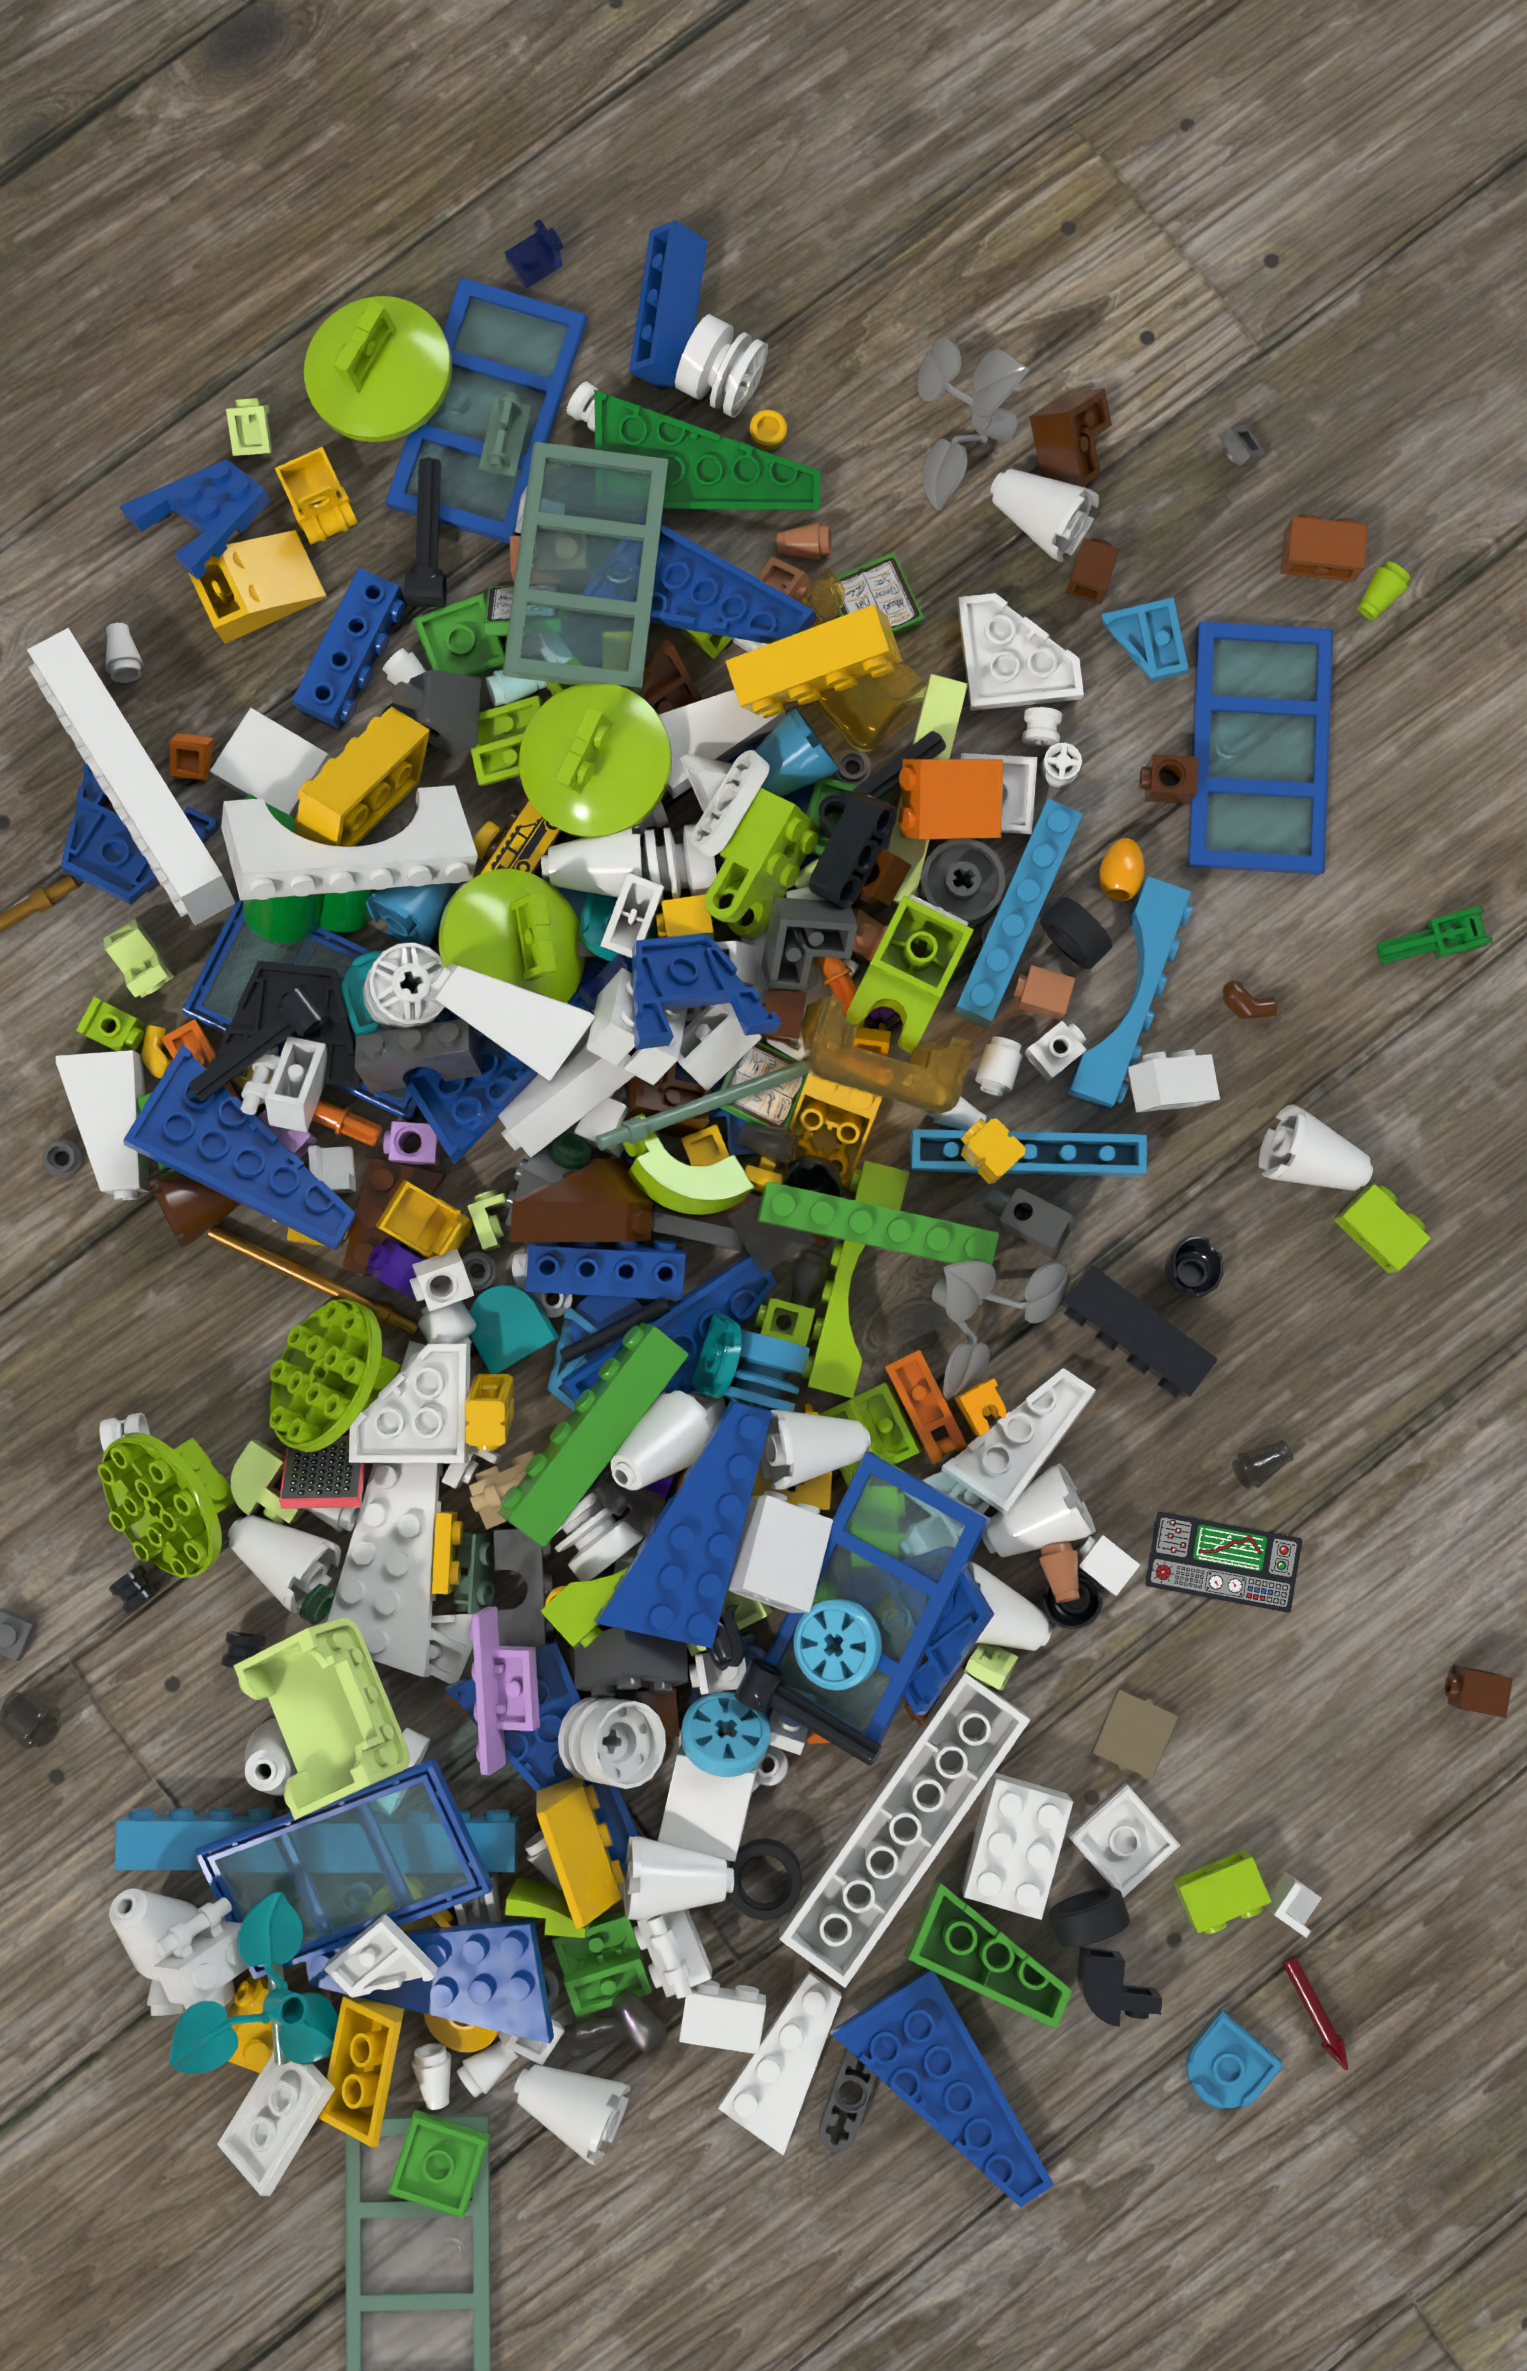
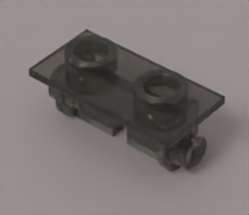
M611 1468L601 1472L597 1477L599 1481L592 1489V1493L596 1495V1501L617 1516L622 1515L626 1506H628L630 1511L624 1521L646 1537L666 1505L665 1499L658 1493L648 1491L644 1487L638 1490H629L618 1485L612 1476Z

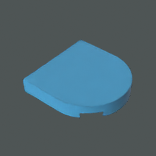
M1221 2008L1218 2009L1195 2038L1189 2048L1186 2059L1187 2075L1193 2089L1204 2102L1217 2109H1232L1252 2104L1284 2066L1282 2060Z

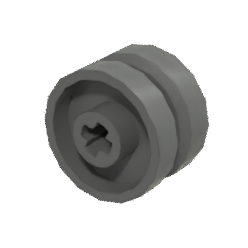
M970 838L951 839L937 846L927 857L918 885V898L936 907H941L944 911L969 922L968 927L975 929L983 925L997 909L1006 885L1004 867L998 855L986 844ZM961 882L965 884L966 887L962 885L957 888L954 884Z

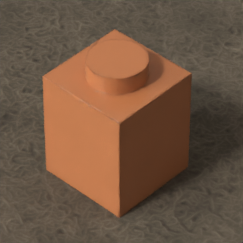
M1031 965L1026 975L1019 974L1013 996L1019 997L1017 1009L1061 1021L1066 1014L1076 978Z

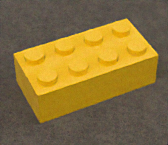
M873 604L726 660V665L740 707L756 715L762 714L763 718H769L785 711L784 706L798 701L799 705L816 701L821 698L820 692L834 687L835 691L851 688L857 685V678L870 673L872 678L886 675L894 671L893 665L902 662L888 616Z
M392 706L381 717L375 716L368 724L365 732L358 738H351L344 751L336 759L330 758L325 763L320 774L313 780L308 779L303 783L297 795V799L300 802L298 813L294 819L295 834L325 845L355 847L420 783L430 729Z

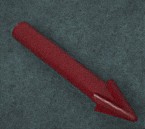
M1291 1956L1285 1959L1282 1965L1323 2041L1321 2046L1344 2070H1348L1344 2038H1341L1340 2034L1337 2035L1297 1957Z

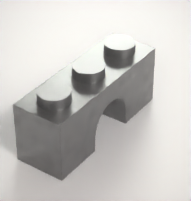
M463 1019L356 1036L355 1069L370 1093L408 1087V1070L417 1067H427L438 1071L444 1081L482 1076V1042L475 1028Z
M516 1527L494 1530L495 1570L516 1571L523 1576L527 1583V1595L522 1604L500 1607L497 1610L499 1646L538 1647L549 1642V1638H555L556 1628L541 1613V1610L545 1607L547 1597L554 1589L553 1574L546 1573V1558H552L553 1553L552 1538L543 1548Z

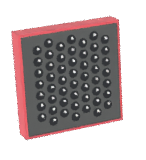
M341 1436L331 1445L314 1452H302L287 1446L279 1498L281 1509L361 1507L366 1463H349V1436Z

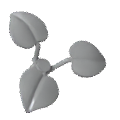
M946 338L936 339L932 349L926 354L918 374V392L923 400L936 402L941 398L946 389L952 395L972 406L974 412L972 426L976 429L977 434L955 436L951 443L948 440L940 439L928 453L923 468V486L932 506L942 511L945 501L958 487L966 471L967 453L964 446L960 444L976 441L985 444L988 437L1000 442H1007L1014 435L1017 427L1016 415L1013 412L999 408V406L1029 372L1026 366L1016 361L1007 352L999 349L992 350L982 359L973 377L975 391H973L972 397L951 384V381L960 371L961 355L956 344Z
M965 1261L944 1266L945 1276L941 1277L935 1284L932 1291V1299L935 1303L946 1309L949 1319L957 1323L968 1339L967 1343L959 1344L949 1358L943 1387L945 1401H952L954 1397L967 1392L977 1385L988 1368L990 1360L989 1347L983 1342L977 1343V1337L964 1322L976 1312L978 1306L982 1305V1299L1019 1309L1026 1308V1321L1029 1323L1042 1322L1056 1311L1063 1299L1067 1286V1268L1065 1266L1051 1262L1038 1268L1026 1286V1299L1020 1301L990 1293L995 1284L996 1274L993 1266L986 1262Z

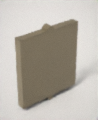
M1117 1689L1091 1753L1117 1764L1121 1771L1129 1769L1152 1780L1178 1715L1154 1705L1150 1698L1143 1700Z

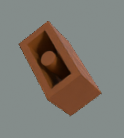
M1313 514L1293 516L1284 531L1280 574L1355 582L1365 565L1368 525L1357 524L1355 520L1350 518L1330 521L1321 520Z

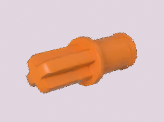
M815 957L826 978L824 981L825 986L829 984L842 1011L846 1015L857 991L849 974L852 972L851 968L846 969L841 958Z
M321 1099L318 1101L312 1121L335 1130V1135L339 1137L344 1134L370 1146L377 1144L383 1131L381 1125L353 1114L351 1108L342 1109Z

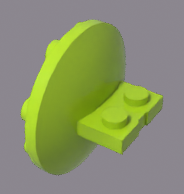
M390 296L360 299L347 304L333 313L319 327L312 338L304 363L306 391L320 417L338 433L364 442H384L398 439L426 424L442 404L452 377L450 348L435 319L418 305Z
M578 684L552 696L537 710L530 720L520 746V778L532 806L546 821L556 828L582 838L611 835L640 824L661 801L671 775V743L661 718L642 697L616 684Z
M517 869L488 871L474 877L461 886L451 897L443 912L439 928V952L442 965L448 968L452 962L567 1003L578 988L585 965V958L578 957V942H582L578 933L579 920L566 898L541 877Z
M349 1299L332 1300L312 1313L301 1325H295L290 1330L287 1338L288 1345L281 1359L277 1360L270 1370V1380L273 1383L270 1395L269 1425L274 1429L279 1440L285 1445L302 1452H314L331 1445L350 1429V1426L357 1419L360 1412H364L378 1398V1394L395 1378L401 1365L381 1356V1330L377 1318L369 1308ZM293 1348H295L293 1356L291 1357L290 1361L287 1362L291 1351L293 1350Z
M138 1432L128 1433L107 1447L102 1458V1464L98 1466V1474L102 1479L104 1493L111 1509L109 1520L112 1526L126 1535L133 1544V1551L140 1561H150L160 1569L180 1578L196 1577L215 1564L220 1555L222 1544L218 1515L236 1503L232 1495L231 1485L222 1474L217 1472L211 1464L212 1461L194 1438L172 1449L166 1443L151 1435ZM129 1527H131L138 1534L140 1539H137L134 1536Z

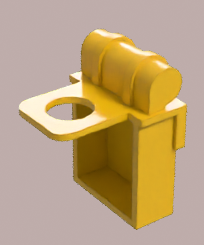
M323 447L275 468L291 502L296 520L302 531L305 532L311 545L319 541L324 542L327 540L326 538L341 531L346 532L349 530L348 528L358 524L352 511V504L344 487H341Z
M403 1180L375 1226L405 1243L408 1248L430 1259L438 1255L442 1256L444 1253L455 1249L459 1250L465 1238L470 1236V1230L474 1223L473 1220L461 1214L460 1210Z

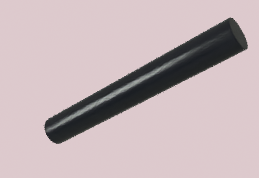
M663 1297L560 1349L562 1359L567 1364L626 1334L632 1327L639 1326L641 1322L648 1323L670 1312L668 1303Z

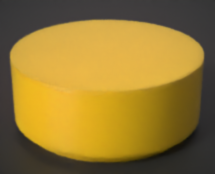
M762 410L754 415L750 422V438L756 447L761 450L772 451L784 443L787 435V424L780 413L774 410Z
M488 821L480 829L473 841L478 854L477 858L483 861L490 845L493 842L499 843L502 838V828L491 821Z

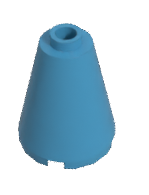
M798 708L789 711L755 750L758 755L768 762L770 767L769 773L760 788L779 797L830 777L839 770L834 758L826 746L822 744L816 732Z
M461 883L386 888L372 893L366 900V904L373 920L377 923L382 918L389 926L385 932L400 944L417 943L429 947L440 927L443 912Z

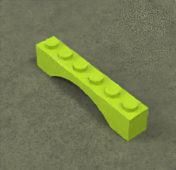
M864 1161L862 1170L854 1168L849 1190L856 1192L854 1201L900 1211L910 1172ZM843 1241V1244L835 1243L830 1265L837 1266L834 1281L826 1280L821 1302L828 1305L824 1319L816 1318L811 1340L818 1341L815 1356H808L802 1378L809 1379L808 1388L853 1399L863 1360L854 1342L849 1322L848 1297L851 1277L858 1257L865 1245Z
M629 1567L614 1575L600 1579L569 1583L541 1610V1613L574 1649L580 1644L586 1649L603 1633L599 1627L601 1624H597L594 1619L600 1609H604L615 1591V1585L620 1577L626 1574Z

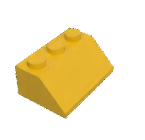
M573 1777L537 1790L536 1814L577 1930L589 1924L622 1899L620 1885L626 1883L619 1859L612 1861L607 1847L612 1846L613 1842L607 1823L599 1824L594 1810L600 1808V1803L593 1784L586 1786L583 1779Z
M343 1996L327 2074V2080L335 2087V2090L321 2111L319 2119L370 2147H377L404 2008L360 1997L351 1998L350 1996Z

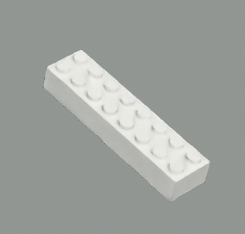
M69 628L27 649L34 662L28 668L38 683L37 685L49 705L51 704L65 731L72 738L83 760L90 767L96 781L104 794L109 798L120 820L127 827L141 854L145 856L159 883L166 890L180 917L188 914L196 926L235 904L219 868Z
M960 1668L930 1711L926 1720L915 1732L780 1926L779 1940L846 1988L1030 1721L1028 1716L988 1686L979 1683L974 1676L964 1672L963 1668Z

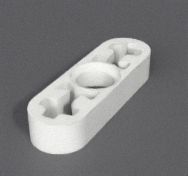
M748 750L735 760L692 832L691 844L707 857H713L724 849L769 773L770 767L768 762L755 751Z

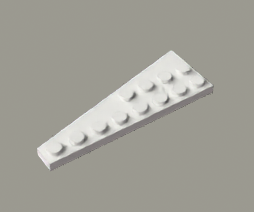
M409 1341L400 1372H403L418 1357L417 1355L426 1345ZM373 1463L327 1622L340 1618L352 1620L358 1626L373 1661L421 1677H429L431 1672V1666H429L430 1640H433L434 1628H431L432 1601H436V1594H432L436 1513L441 1512V1501H438L439 1479L440 1476H443V1464Z

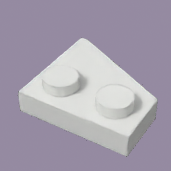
M472 1614L437 1615L431 1618V1628H434L433 1640H430V1674L449 1684L464 1679L474 1659L473 1642L469 1636Z

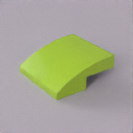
M538 695L479 713L477 747L471 749L479 786L482 787L520 776L519 754L522 738L530 720L543 705V701Z
M889 1381L819 1414L820 1416L859 1421L863 1428H867L870 1434L871 1446L868 1452L876 1453L878 1457L893 1465L923 1451ZM861 1460L839 1468L848 1487Z
M517 1877L506 1899L505 1915L546 1918L544 1935L575 1938L586 1937L590 1923L576 1930L563 1890H559L554 1885Z

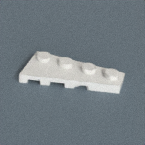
M1061 1369L1030 1394L1021 1405L1012 1412L1009 1411L1004 1419L998 1420L997 1424L989 1432L977 1437L958 1456L946 1462L942 1466V1471L998 1511L1007 1515L1094 1396L1096 1389L1066 1369Z
M810 1970L807 1971L761 2039L759 2054H751L718 2103L720 2111L783 2156L842 1997L841 1992Z

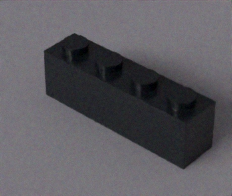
M1094 1265L1086 1267L1060 1303L1067 1309L1064 1315L1081 1328L1086 1323L1098 1332L1095 1336L1097 1341L1111 1351L1118 1347L1129 1356L1126 1362L1144 1375L1147 1371L1151 1372L1160 1379L1157 1385L1174 1398H1177L1179 1394L1182 1397H1191L1218 1360Z

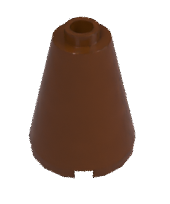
M177 1171L147 1178L151 1187L156 1184L160 1187L159 1190L153 1193L172 1232H174L175 1236L180 1233L184 1236L177 1240L181 1249L193 1243L242 1205Z

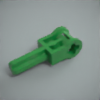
M1477 906L1430 919L1426 923L1427 930L1379 942L1376 945V950L1380 962L1388 964L1433 951L1437 960L1493 944L1492 937H1487L1481 918V914L1484 913L1483 907Z

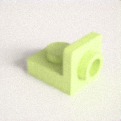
M258 398L235 400L236 407L226 409L233 456L272 453L267 413H270L269 405L259 406Z
M491 1190L475 1196L476 1203L468 1205L482 1249L486 1252L500 1248L499 1238L504 1236L498 1215L491 1216L489 1211L505 1206L508 1198L505 1193L498 1195L497 1190Z
M980 1643L970 1657L964 1672L974 1676L983 1685L1003 1690L1007 1685L1018 1656L999 1646Z

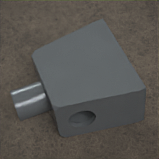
M429 670L411 678L408 683L401 681L395 686L392 694L393 702L405 707L408 717L430 729L428 743L452 756L477 747L480 678Z
M994 1187L983 1205V1208L1000 1216L999 1225L1003 1231L1054 1260L1057 1258L1074 1227L1072 1214L1021 1188H1017L1013 1196H1010ZM1022 1212H1029L1030 1214H1032V1216L1025 1221H1020L1016 1219L1017 1216Z

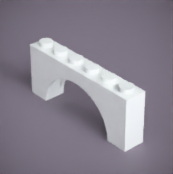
M455 785L417 788L413 810L414 819L402 832L392 838L376 844L358 847L325 845L296 835L273 817L264 799L224 801L221 828L240 900H265L275 897L307 896L335 892L345 893L348 891L370 889L383 890L405 886L419 887L441 883H461L473 879L478 857Z

